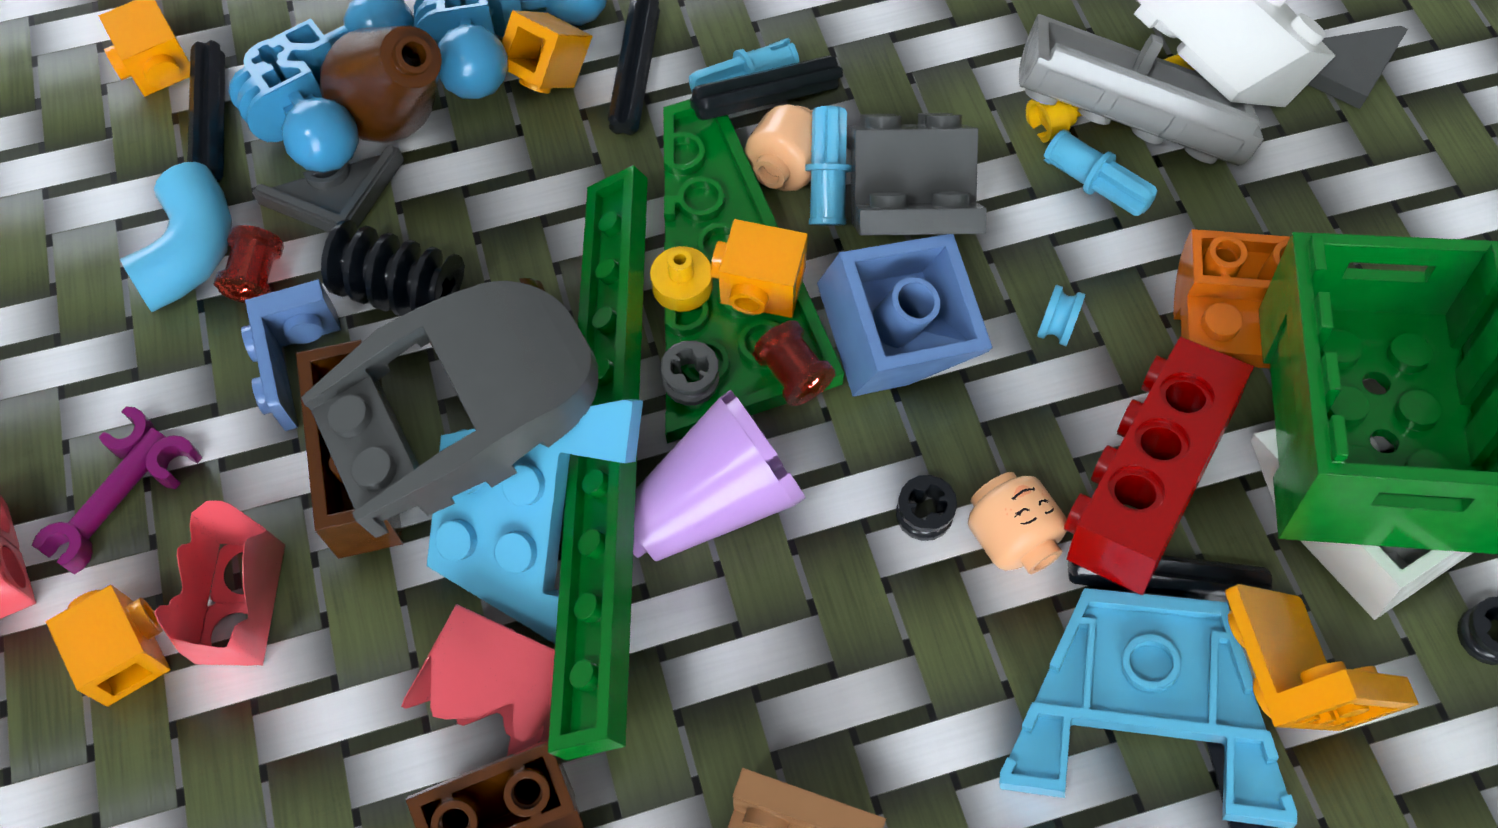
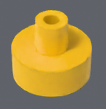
M686 246L673 247L659 254L653 261L650 270L652 291L656 300L663 307L677 312L691 311L702 306L709 299L713 289V278L710 275L711 264L708 258L699 250Z

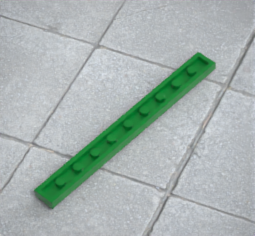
M634 165L587 187L578 327L589 344L598 365V387L591 406L626 399L639 400L648 178ZM570 454L565 498L548 753L566 761L626 747L637 456L636 462L619 463Z

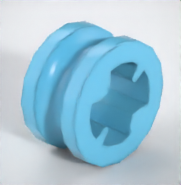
M1055 285L1037 337L1044 339L1047 335H1055L1059 339L1060 345L1067 346L1085 294L1077 292L1074 296H1068L1063 292L1062 286Z

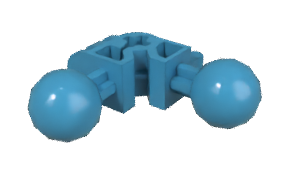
M353 0L349 3L344 15V25L325 35L310 18L251 47L243 59L244 67L235 73L230 81L228 91L231 102L238 108L239 114L248 124L249 130L257 138L266 142H279L283 140L286 153L306 170L326 173L341 169L354 156L359 144L358 130L354 117L344 106L334 100L322 97L320 92L321 65L332 45L343 35L351 31L366 27L414 26V17L404 0Z
M416 0L414 3V27L427 32L437 43L442 59L439 79L445 88L462 99H481L494 94L505 80L508 71V55L502 42L496 35L504 37L512 10L548 12L571 25L582 26L594 21L605 8L607 0Z

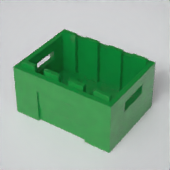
M1292 232L1258 310L1263 363L1270 364L1279 468L1273 477L1278 539L1498 554V241ZM1350 262L1427 266L1424 272L1347 267ZM1365 379H1375L1381 386L1386 388V393L1373 394L1364 387L1362 381ZM1374 436L1384 437L1394 446V452L1382 453L1377 451L1371 445L1370 438Z

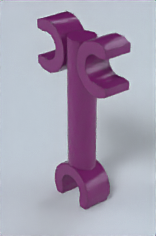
M126 406L121 411L135 425L133 432L128 437L117 439L106 432L99 436L102 444L110 452L123 459L68 523L57 522L49 524L39 531L31 545L50 558L62 544L69 542L68 549L60 556L57 563L73 574L83 570L90 562L93 548L89 538L147 471L164 487L176 489L181 483L167 471L170 461L178 456L188 457L195 463L202 459L199 451L189 440L182 436H164L155 429L153 423L145 414L135 407Z

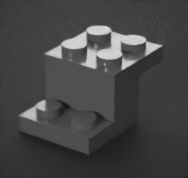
M918 113V124L901 125L902 116L860 114V125H847V149L851 151L852 165L851 223L859 235L986 234L987 208L976 202L978 128L963 125L962 115H953V113Z

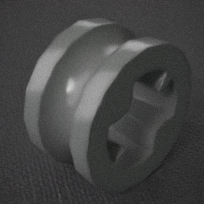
M682 341L674 344L665 352L661 361V374L663 377V387L671 399L683 405H699L708 401L716 393L719 386L718 359L710 347L698 341ZM694 364L696 371L699 372L700 380L687 383L685 376L682 374L681 366Z

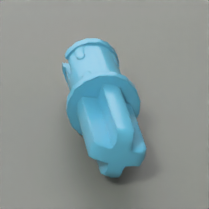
M789 38L748 52L744 49H738L734 51L733 59L692 73L689 76V85L692 91L698 85L800 62L795 45L790 43Z
M820 106L814 108L812 112L811 164L805 165V171H811L810 218L808 225H846V172H852V165L846 164L847 111L839 106Z
M1066 129L1059 131L1054 136L1044 153V162L1052 164L1084 184L1083 191L1091 195L1097 192L1134 216L1145 213L1156 198L1158 192L1156 187L1116 163V154L1109 151L1103 154L1073 136Z

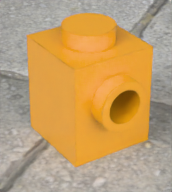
M134 0L98 15L113 43L112 46L104 49L110 63L121 80L132 77L144 97L190 77V62L156 0Z
M512 10L502 40L508 55V72L519 77V83L540 93L549 94L552 88H574L592 35L549 13Z
M734 219L728 241L717 242L711 262L710 275L712 278L719 279L720 304L730 305L737 311L750 315L768 313L792 318L806 268L808 234Z
M111 584L102 590H94L80 595L68 605L66 610L45 621L76 690L106 707L171 670L155 638L156 635L163 632V629L158 623L151 606L142 597L135 601L131 600Z

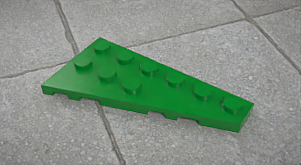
M690 99L663 107L665 175L664 251L678 246L691 247L702 252L711 264L717 242L728 241L734 219L779 228L729 116L725 115L704 121L697 118L694 109L690 106ZM713 278V289L709 299L699 308L686 312H677L665 308L666 351L674 344L682 341L704 343L714 351L718 359L719 386L716 393L704 403L699 405H683L675 402L666 393L665 435L667 444L682 439L709 408L729 390H732L751 416L843 385L844 371L803 280L792 318L768 313L750 315L739 312L730 305L720 304L719 279ZM694 364L681 366L682 374L685 376L687 383L700 380L699 372L696 371Z

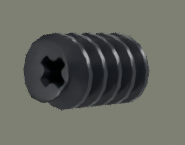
M346 219L339 221L330 230L321 257V274L323 284L329 293L340 297L349 296L351 300L358 303H370L374 308L383 311L392 310L395 315L403 316L432 301L460 291L465 264L462 257L454 253L448 256L443 263L442 251L433 246L426 249L421 256L420 243L409 239L400 247L398 236L387 232L379 238L377 230L373 227L365 225L357 230L356 224Z

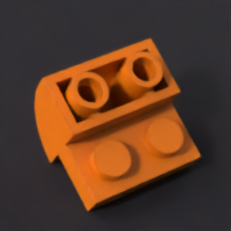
M1191 229L1180 257L1174 292L1173 313L1174 319L1181 320V337L1254 367L1270 368V364L1263 363L1258 310L1290 237Z

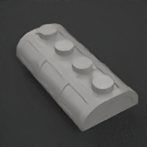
M1037 15L1025 44L1019 67V85L1025 88L1026 94L1033 100L1045 105H1055L1058 101L1079 108V113L1094 123L1108 125L1111 120L1132 127V132L1146 142L1162 144L1164 140L1184 146L1185 151L1193 158L1209 164H1213L1217 159L1237 166L1243 165L1254 155L1264 140L1259 126L1260 119L1256 116L1253 104L1230 102L1198 72L1157 57L1164 44L1162 37L1151 34L1142 50L1139 51L1044 15Z

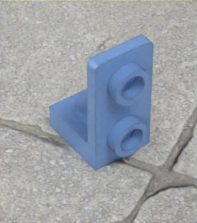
M319 279L245 300L250 325L241 327L242 338L250 359L253 362H258L260 377L252 379L253 393L262 414L272 413L285 431L298 428V422L282 347L290 344L311 343L322 335L341 330L337 311Z

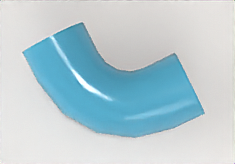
M184 162L174 165L162 173L156 181L154 191L156 198L168 216L167 230L162 237L150 245L120 259L127 274L151 312L181 299L209 279L227 253L232 228L231 214L222 188L212 172L204 164Z

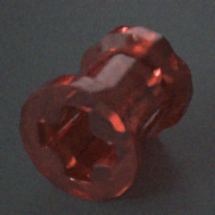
M250 225L233 227L227 238L231 250L225 270L217 273L213 284L222 295L245 303L247 299L271 293L272 290L267 282L274 260L280 259L283 254L284 243L277 235L260 227Z
M789 320L771 328L755 344V350L752 354L756 362L761 366H768L784 387L782 397L790 406H799L819 395L832 382L836 371L828 361H820L804 341L805 330L796 320Z

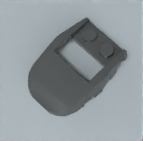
M493 281L466 288L432 301L379 327L301 398L304 405L311 410L353 504L355 511L352 514L355 521L375 538L389 533L384 520L416 506L428 516L455 504L453 496L485 481L491 487H494L516 474L517 471L513 464L538 444L549 448L579 423L580 419L588 412L592 405L598 387V365L589 344L575 320L564 305L555 297L528 284L513 281ZM431 342L476 431L440 451L419 466L379 379L391 371L388 363L417 343L422 348Z

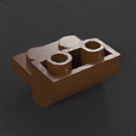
M549 739L406 798V803L416 828H585L561 759L548 753Z

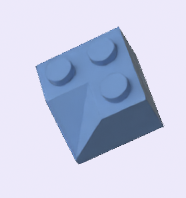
M953 234L839 252L817 282L853 397L910 385L983 355L993 348Z

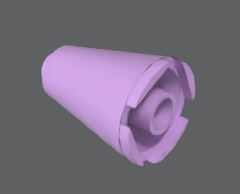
M732 390L722 395L636 488L633 554L637 558L648 553L657 562L791 508L806 498L790 472L787 473L769 441Z

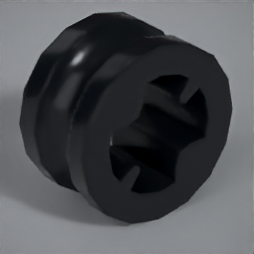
M919 475L910 479L902 487L896 506V519L900 528L911 538L921 541L935 540L943 536L950 529L957 509L956 494L951 485L939 477ZM927 497H930L938 502L935 510L936 513L931 512L925 520L918 518L914 514L917 506L916 503L921 504Z
M1489 597L1463 613L1458 621L1457 634L1461 645L1470 656L1482 663L1498 665V642L1491 639L1487 634L1492 626L1491 621H1498V597Z

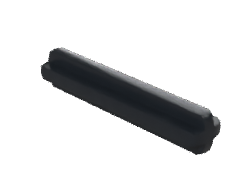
M630 0L608 112L609 128L615 134L625 133L633 135L639 130L660 14L659 0Z
M209 40L206 43L197 41L192 45L190 52L187 162H198L206 165L217 182L220 183L224 170L225 54L220 50V44L216 41Z
M828 55L702 84L692 89L690 106L694 109L697 118L703 121L835 89L839 86L840 78L843 77V69L838 66L835 57Z
M1163 555L1144 593L1229 603L1225 594L1226 589L1242 584L1272 590V575L1265 567ZM1068 561V577L1074 584L1131 591Z

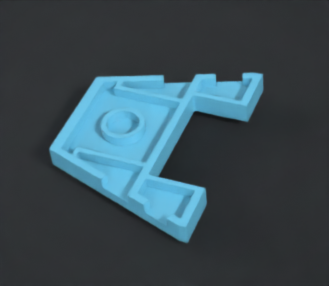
M626 399L590 406L588 412L580 419L579 423L549 448L538 444L516 461L513 466L517 473L494 487H491L485 481L453 496L455 504L432 514L427 567L555 644L559 590L555 588L570 454L619 463L636 462L643 400ZM471 429L441 435L439 452L476 430Z
M1084 588L1050 662V669L1022 723V730L1009 758H1006L1001 769L1000 789L1065 798L1070 727L1076 725L1221 743L1224 745L1222 820L1278 828H1294L1297 824V810L1292 795L1287 793L1277 763L1279 756L1271 732L1266 730L1254 695L1253 678L1243 648L1235 639L1229 626L1228 613L1230 609L1228 603L1143 594L1142 596L1138 593Z

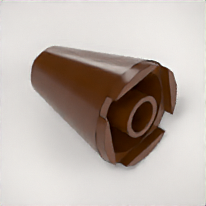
M414 26L356 29L339 38L328 51L320 69L321 95L323 98L336 101L351 113L355 119L360 139L389 143L407 138L423 126L432 112L441 69L440 49L427 32Z

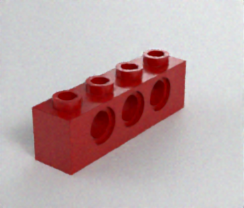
M1179 337L1168 359L1158 355L1155 357L1141 389L1149 394L1144 403L1132 399L1118 427L1117 435L1124 437L1118 449L1109 445L1105 447L1091 477V481L1099 485L1092 497L1080 493L1067 517L1064 530L1074 535L1066 560L1143 596L1241 400L1254 369L1253 365L1183 337ZM1123 504L1131 505L1137 509L1128 508Z

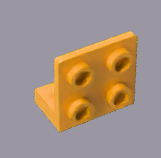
M1237 584L1225 590L1231 608L1228 613L1230 629L1237 642L1247 651L1256 676L1253 680L1254 695L1263 712L1271 718L1274 727L1342 731L1419 705L1408 677L1378 673L1375 666L1347 669L1342 661L1327 663L1303 600L1299 596Z

